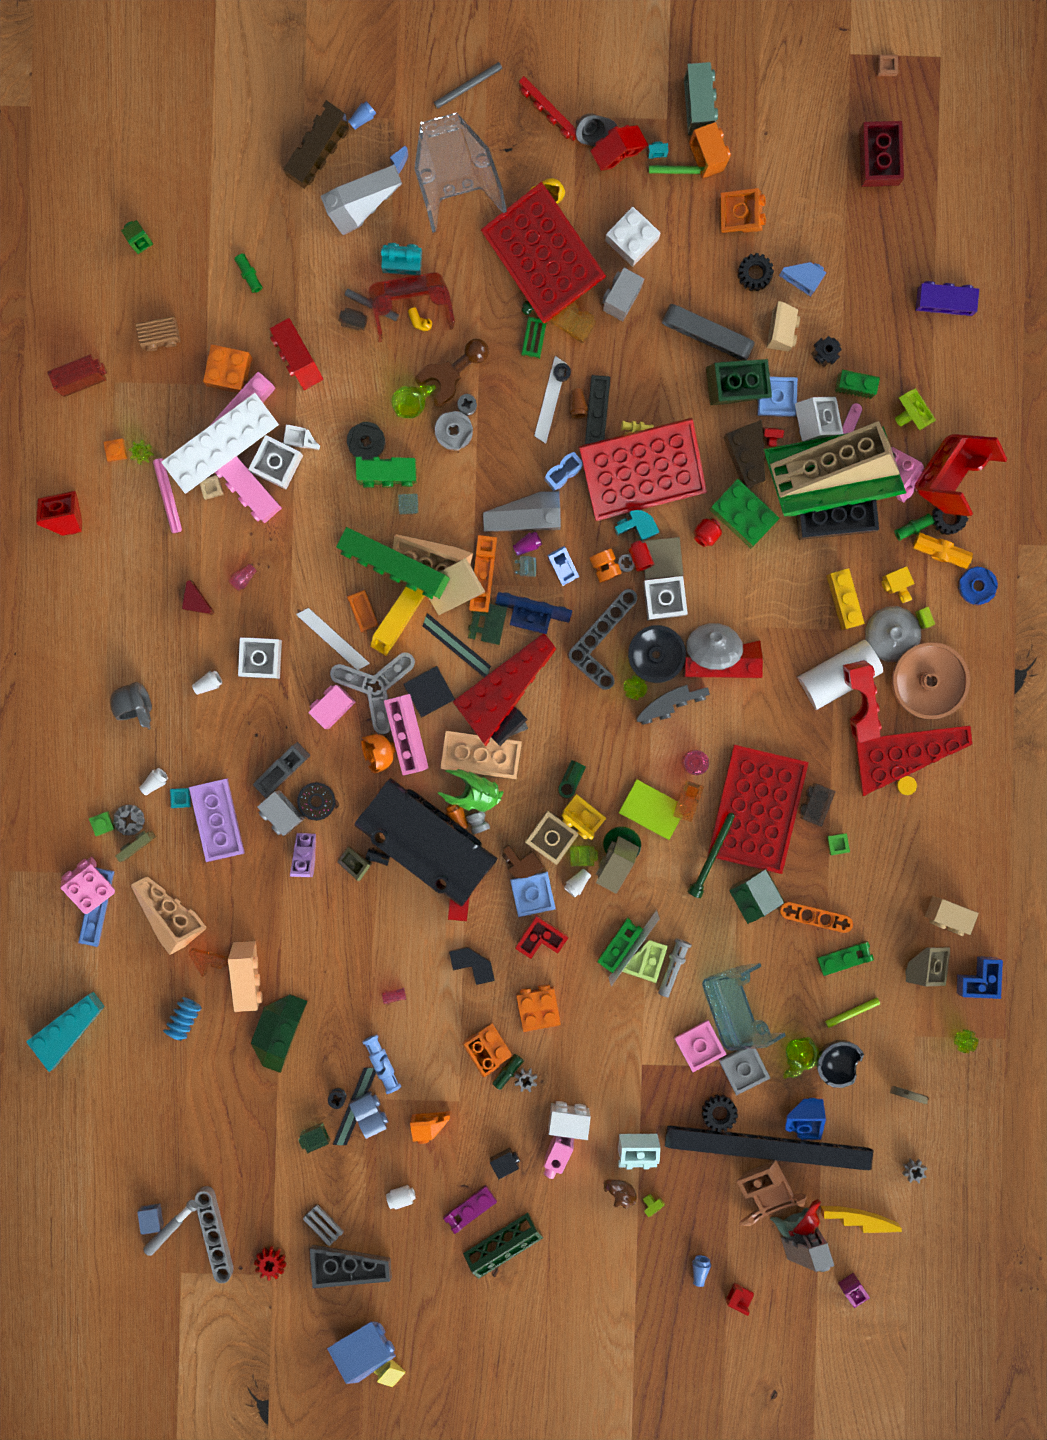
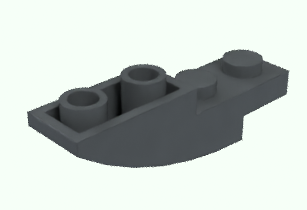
M688 685L673 689L646 706L636 717V722H641L644 725L652 723V718L659 717L660 720L670 718V713L675 712L674 704H676V707L688 705L687 701L692 699L695 700V703L706 700L705 696L710 695L709 689L707 687L689 692Z

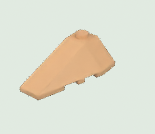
M145 877L131 885L158 940L169 955L184 948L207 928L191 909L187 910L180 904L181 901L177 898L174 900L167 895L166 890L149 877Z

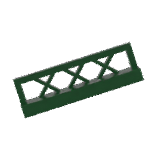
M526 1213L464 1252L463 1255L472 1274L480 1279L543 1239V1236L536 1228L530 1214ZM528 1221L530 1228L524 1232L519 1231L521 1224ZM506 1233H513L510 1241H503ZM490 1243H497L496 1249L494 1251H487L488 1245ZM476 1252L481 1253L479 1260L472 1263L470 1256Z

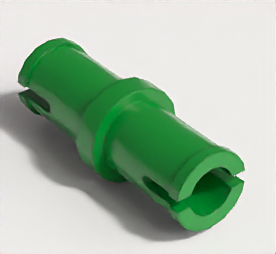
M245 254L237 255L234 260L242 272V278L248 283L251 292L257 293L261 291L263 286L256 276L255 268L251 267Z
M928 513L917 520H910L907 525L899 529H895L894 534L901 541L933 525L934 520Z

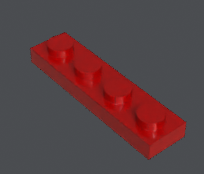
M523 76L519 80L520 93L525 98L529 97L533 101V106L539 112L543 111L547 115L546 119L553 126L556 124L560 128L559 132L565 139L570 138L574 141L576 139V128Z

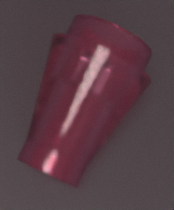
M248 564L232 574L228 581L237 591L244 590L257 571L251 564Z

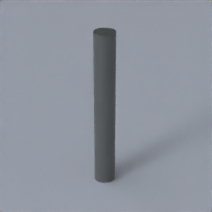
M347 289L344 294L348 298L394 321H397L399 314L350 289Z

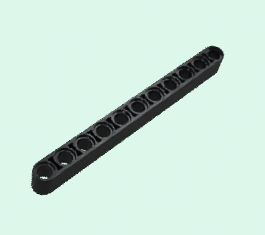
M672 1125L666 1127L664 1144L665 1147L672 1149L867 1171L872 1170L874 1153L873 1149L867 1147L726 1131L717 1132V1130Z

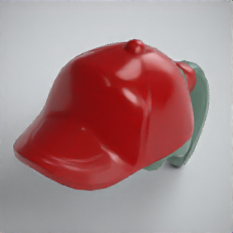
M819 1199L814 1200L809 1208H804L801 1213L793 1214L785 1220L778 1217H771L770 1220L775 1223L780 1233L787 1238H791L796 1234L803 1236L814 1234L816 1228L820 1225L816 1211L821 1201Z

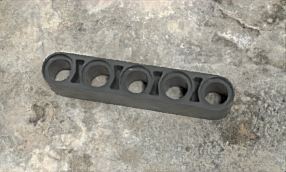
M669 304L662 320V324L741 361L748 359L755 344L754 341L674 304Z

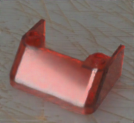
M433 272L376 282L369 287L368 295L378 342H382L379 316L387 315L392 309V301L430 295V299L434 304L445 306L449 330L454 328L455 319L450 294L442 275Z

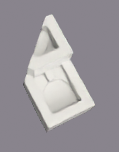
M291 425L285 426L283 444L308 449H320V445L306 428Z

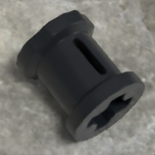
M341 1088L332 1090L328 1097L330 1107L339 1109L344 1105L347 1098L345 1090ZM335 1095L341 1097L340 1102L337 1099H333Z

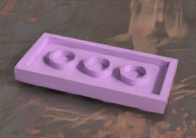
M228 778L189 787L206 862L244 854Z

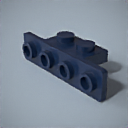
M507 592L497 593L495 604L513 609L510 620L511 626L547 634L550 619L570 622L572 610L566 607H557L546 602L533 601L527 597H518Z

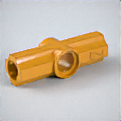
M920 532L917 534L912 547L915 550L931 555L937 561L949 562L965 569L968 568L973 558L972 552L956 547L950 541L935 539Z

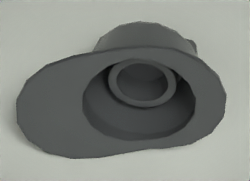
M593 113L585 114L579 120H576V138L582 144L595 147V143L609 135L608 131L616 127L617 124L606 117Z

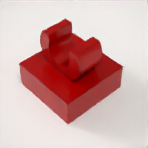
M762 427L763 436L768 437L767 445L769 447H776L777 438H783L784 430L782 428Z

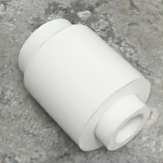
M406 1185L390 1190V1193L386 1194V1199L390 1209H399L413 1204L416 1196L414 1189Z

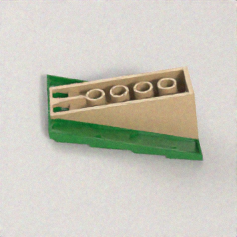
M879 421L846 434L764 449L784 516H795L812 511L818 512L848 504L854 505L875 499L881 500L906 494L884 426L881 427Z

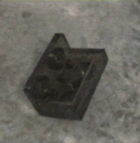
M813 783L812 786L809 785L806 791L807 800L805 804H801L798 814H801L799 818L822 827L836 791L817 783Z

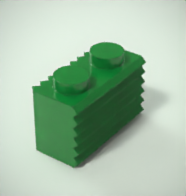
M842 369L837 377L835 391L836 393L839 391V393L843 392V394L847 393V395L850 394L851 396L854 394V396L872 399L877 394L880 377Z

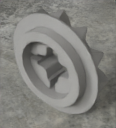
M124 805L118 808L114 814L113 824L117 831L123 835H134L143 828L144 814L137 806ZM131 813V819L136 823H129L126 827V821L122 818L128 817Z

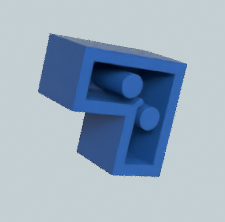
M977 956L976 975L957 974L956 994L961 997L1001 999L1003 960L997 957Z

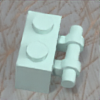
M619 1134L618 1152L620 1160H618V1167L632 1169L633 1167H643V1169L657 1167L661 1149L658 1135Z

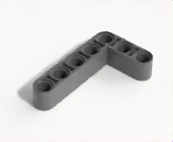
M631 589L624 590L568 653L570 662L602 690L613 687L615 680L613 675L598 663L590 653L636 603L637 594ZM624 594H631L633 602L630 604L623 601ZM612 608L620 610L618 618L611 616L610 610ZM599 622L607 624L608 629L606 632L598 630L597 625ZM587 636H592L595 639V644L591 647L587 646L584 642ZM579 650L582 653L580 661L573 660L571 656L573 651ZM588 663L596 665L595 673L590 674L586 671ZM602 676L610 678L611 683L609 686H602L600 683Z

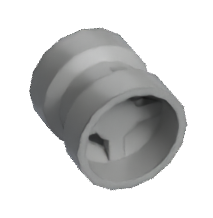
M479 811L466 816L467 822L472 825V835L490 829L489 823L485 822L484 812Z

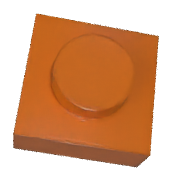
M123 438L104 442L108 462L127 459Z

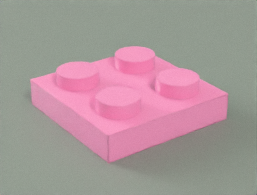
M708 1019L674 1037L692 1072L727 1055Z

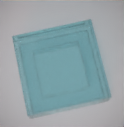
M418 494L398 495L399 514H419Z

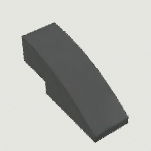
M299 742L295 743L265 771L253 786L267 798L311 755Z

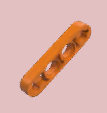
M785 901L779 907L780 915L788 920L842 933H847L853 928L852 919L843 914L790 901ZM790 905L791 909L797 911V907H800L797 913L798 918H795V913L786 915L783 909ZM806 909L812 913L809 920L802 918V912ZM823 914L830 916V922L826 925L820 922ZM846 919L848 926H844V929H842V926L834 923V921L842 922Z

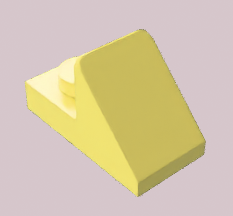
M392 1359L374 1371L378 1376L377 1382L393 1387L406 1372Z

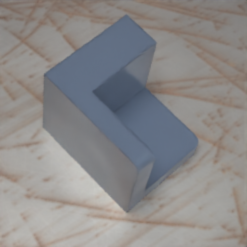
M161 1204L141 1206L137 1212L140 1233L160 1232L164 1227Z

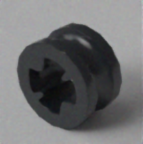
M565 363L557 364L553 372L555 379L560 382L567 381L571 374L570 367ZM559 368H562V370L565 368L567 370L565 373V377H562V375L561 377L557 375L559 373Z

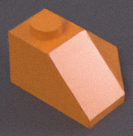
M450 1111L412 1114L410 1128L413 1142L418 1141L419 1144H425L429 1140H433L450 1120Z

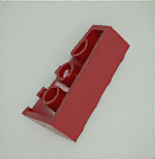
M761 641L743 644V653L740 660L733 666L722 670L699 666L691 657H685L683 677L763 678Z

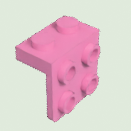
M891 447L906 490V494L897 495L896 497L904 503L907 498L912 496L915 483L925 468L922 462Z
M90 857L88 860L83 859L78 863L75 870L66 872L62 876L60 886L84 914L90 913L115 893L114 887L96 869L97 862L93 857Z

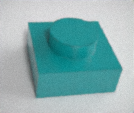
M657 141L649 145L647 150L648 159L667 157L669 151L668 143L663 144V142Z

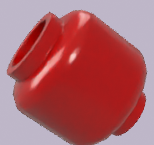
M707 518L702 519L694 529V540L703 547L713 546L722 535L721 524L714 518L711 520Z

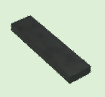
M591 375L585 445L605 439L611 378L609 376Z

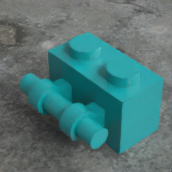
M397 243L383 245V248H381V269L383 273L421 276L422 248L415 244H408L407 247L399 246Z

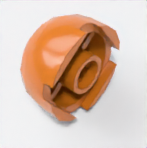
M380 734L362 737V752L365 761L369 760L371 763L368 766L371 772L375 774L387 769L393 762V753L396 752L394 743L389 742L385 736Z

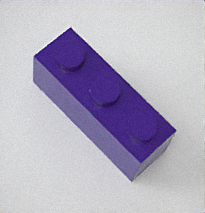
M925 281L917 289L915 311L973 316L978 310L979 289L974 288L972 285L957 287L953 283L937 285L933 281Z

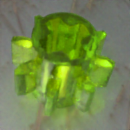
M141 440L138 444L133 441L134 446L132 449H128L133 454L130 459L135 460L137 458L139 465H141L142 461L149 463L148 458L154 456L149 450L152 446L150 444L145 446L144 440ZM139 449H142V450H143V451H142V452H143V455H142V456L139 455V453H140V452L138 451Z
M635 675L632 676V679H627L624 683V691L627 692L625 696L635 700L645 696L647 693L645 680Z
M963 1029V1032L959 1031L956 1034L954 1044L958 1046L957 1051L969 1054L970 1051L974 1052L976 1050L979 1040L974 1037L975 1032Z

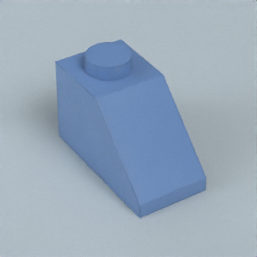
M808 262L784 267L779 276L811 297L827 272L823 271L824 268L821 265Z

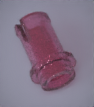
M404 988L389 992L385 990L384 993H381L384 1004L390 1005L392 1002L407 1000Z

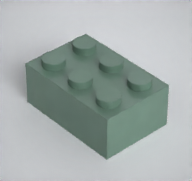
M711 62L687 64L684 75L688 135H692L695 129L718 120V109L714 108V101L717 99L716 88L713 89L715 70L711 69Z

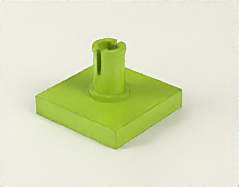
M916 388L899 397L906 409L895 417L900 427L913 420L918 429L921 430L936 421Z

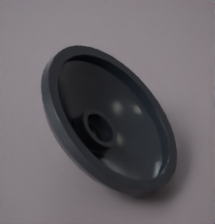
M653 625L640 630L633 637L629 645L628 659L632 670L641 679L651 683H662L673 679L682 670L685 663L686 649L683 640L674 630L666 626ZM654 651L659 652L658 658L652 656Z

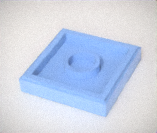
M770 377L772 398L758 400L757 416L796 417L795 403H797L798 378Z
M548 871L537 873L528 878L510 879L518 917L556 909Z

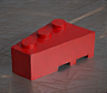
M290 318L269 328L273 335L270 337L275 348L277 346L280 347L281 350L278 353L282 361L288 362L289 365L286 366L291 377L296 376L303 390L324 380Z

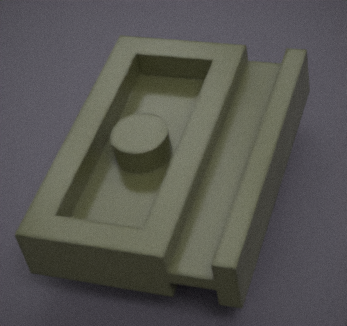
M143 831L135 837L136 841L132 844L127 843L120 849L121 852L115 857L119 862L127 860L156 838L155 834L152 831L147 833Z

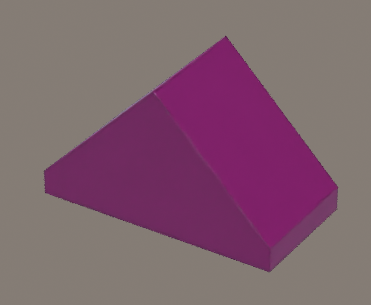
M854 1273L838 1282L854 1309L870 1299Z

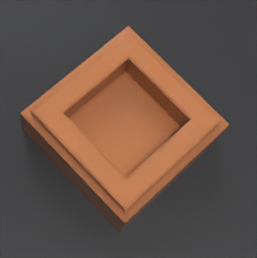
M878 55L877 76H897L898 55Z

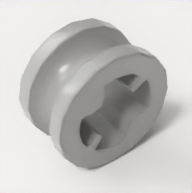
M624 554L619 558L618 564L621 571L629 572L634 568V563L629 554ZM624 558H628L632 565H629V568H624L621 560L624 561Z

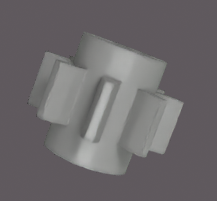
M521 1068L520 1074L515 1073V1077L519 1079L515 1082V1086L520 1085L521 1092L524 1089H528L531 1092L532 1085L537 1086V1083L533 1081L537 1078V1074L532 1075V1068L528 1071H524ZM526 1076H528L529 1081H527L526 1084L523 1083V1079H525Z
M909 1158V1162L903 1164L906 1171H903L902 1174L908 1176L910 1183L913 1180L920 1183L922 1178H926L924 1171L927 1170V1167L925 1165L921 1166L922 1161L920 1159L914 1162Z

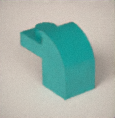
M641 510L630 511L628 515L631 520L628 521L627 518L617 522L618 526L614 528L617 536L635 528L640 541H644L659 533L652 516Z

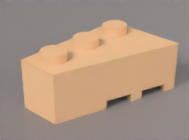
M256 941L233 942L228 965L234 1012L258 1010L259 1003H262V992L259 991L260 974H258Z

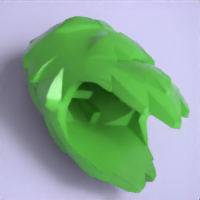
M461 769L446 770V772L458 776L464 781L465 789L462 795L454 797L438 792L451 805H458L468 811L476 809L481 812H486L496 806L501 801L504 793L499 791L495 781L492 783L485 777L481 778L472 772H466Z

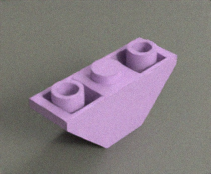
M297 833L290 871L291 877H313L316 834Z

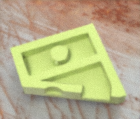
M649 940L631 958L622 972L656 983L668 946Z

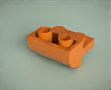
M490 1023L476 1034H472L462 1043L482 1077L489 1075L500 1067V1064L513 1056L493 1023Z

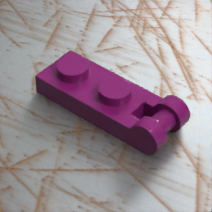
M485 1185L443 1217V1220L449 1223L452 1232L456 1234L464 1226L496 1204L497 1199ZM457 1215L461 1217V1220L459 1222H457L454 1218Z

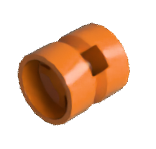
M612 549L605 550L589 558L593 568L597 569L596 576L599 583L622 574L619 564L614 562L616 557ZM608 565L609 569L605 570L603 566Z

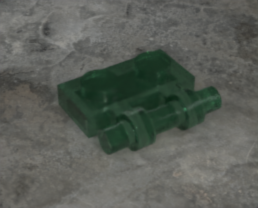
M489 604L488 613L471 611L473 615L471 625H468V638L475 640L476 633H481L482 642L500 645L507 607ZM480 616L486 617L484 628L478 627Z

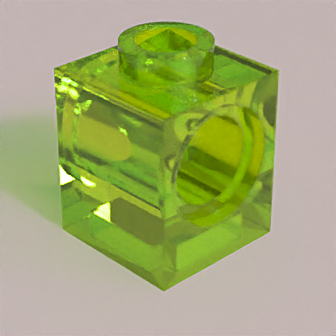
M593 845L570 846L571 866H594V861H598V851L594 850Z

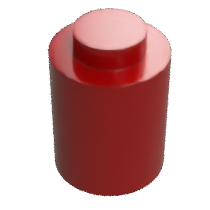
M636 541L632 543L628 551L636 571H644L654 566V561L646 542Z

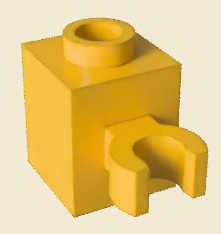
M907 566L882 577V586L886 592L888 591L889 594L898 591L902 603L912 600L906 587L913 585L914 581Z

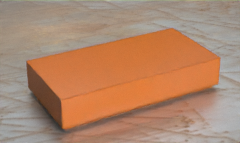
M365 590L347 596L361 633L379 626Z

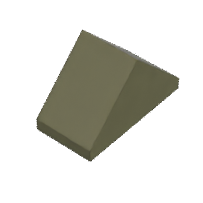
M347 847L337 861L357 881L363 878L373 864L350 847Z

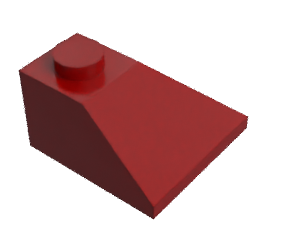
M76 491L39 498L36 516L37 525L62 536L82 532V517Z

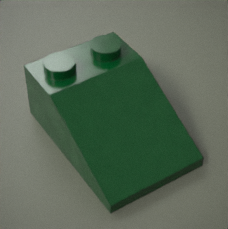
M768 359L718 362L706 367L710 406L772 398Z

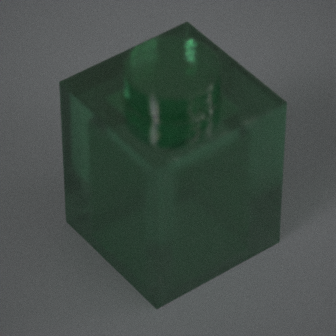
M322 1122L302 1131L299 1143L301 1148L305 1149L308 1154L328 1145L331 1139Z

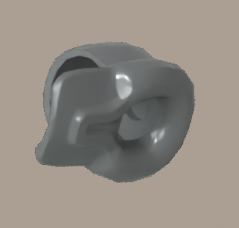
M133 682L130 685L116 689L110 697V707L114 717L117 720H128L138 717L142 727H147L148 730L151 729L150 712L152 710V703L145 687L139 682Z

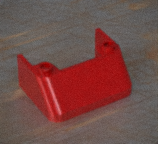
M952 434L943 440L916 481L915 489L920 496L944 513L972 516L973 512L963 492H956L958 486L968 471H980L989 461L1006 462L1008 459L996 437Z

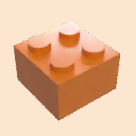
M716 122L695 129L689 141V146L697 166L705 167L703 171H700L702 179L723 172L731 156L729 147L725 146L723 142L724 135L722 129L718 128Z
M211 344L203 383L207 387L239 393L247 384L252 356L249 352Z

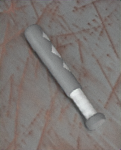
M189 1200L186 1207L145 1245L144 1253L148 1256L153 1255L183 1223L184 1218L198 1208V1204L194 1200Z

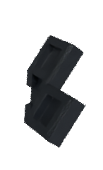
M469 947L449 951L453 971L472 967L476 985L495 981L491 961L485 957H482Z

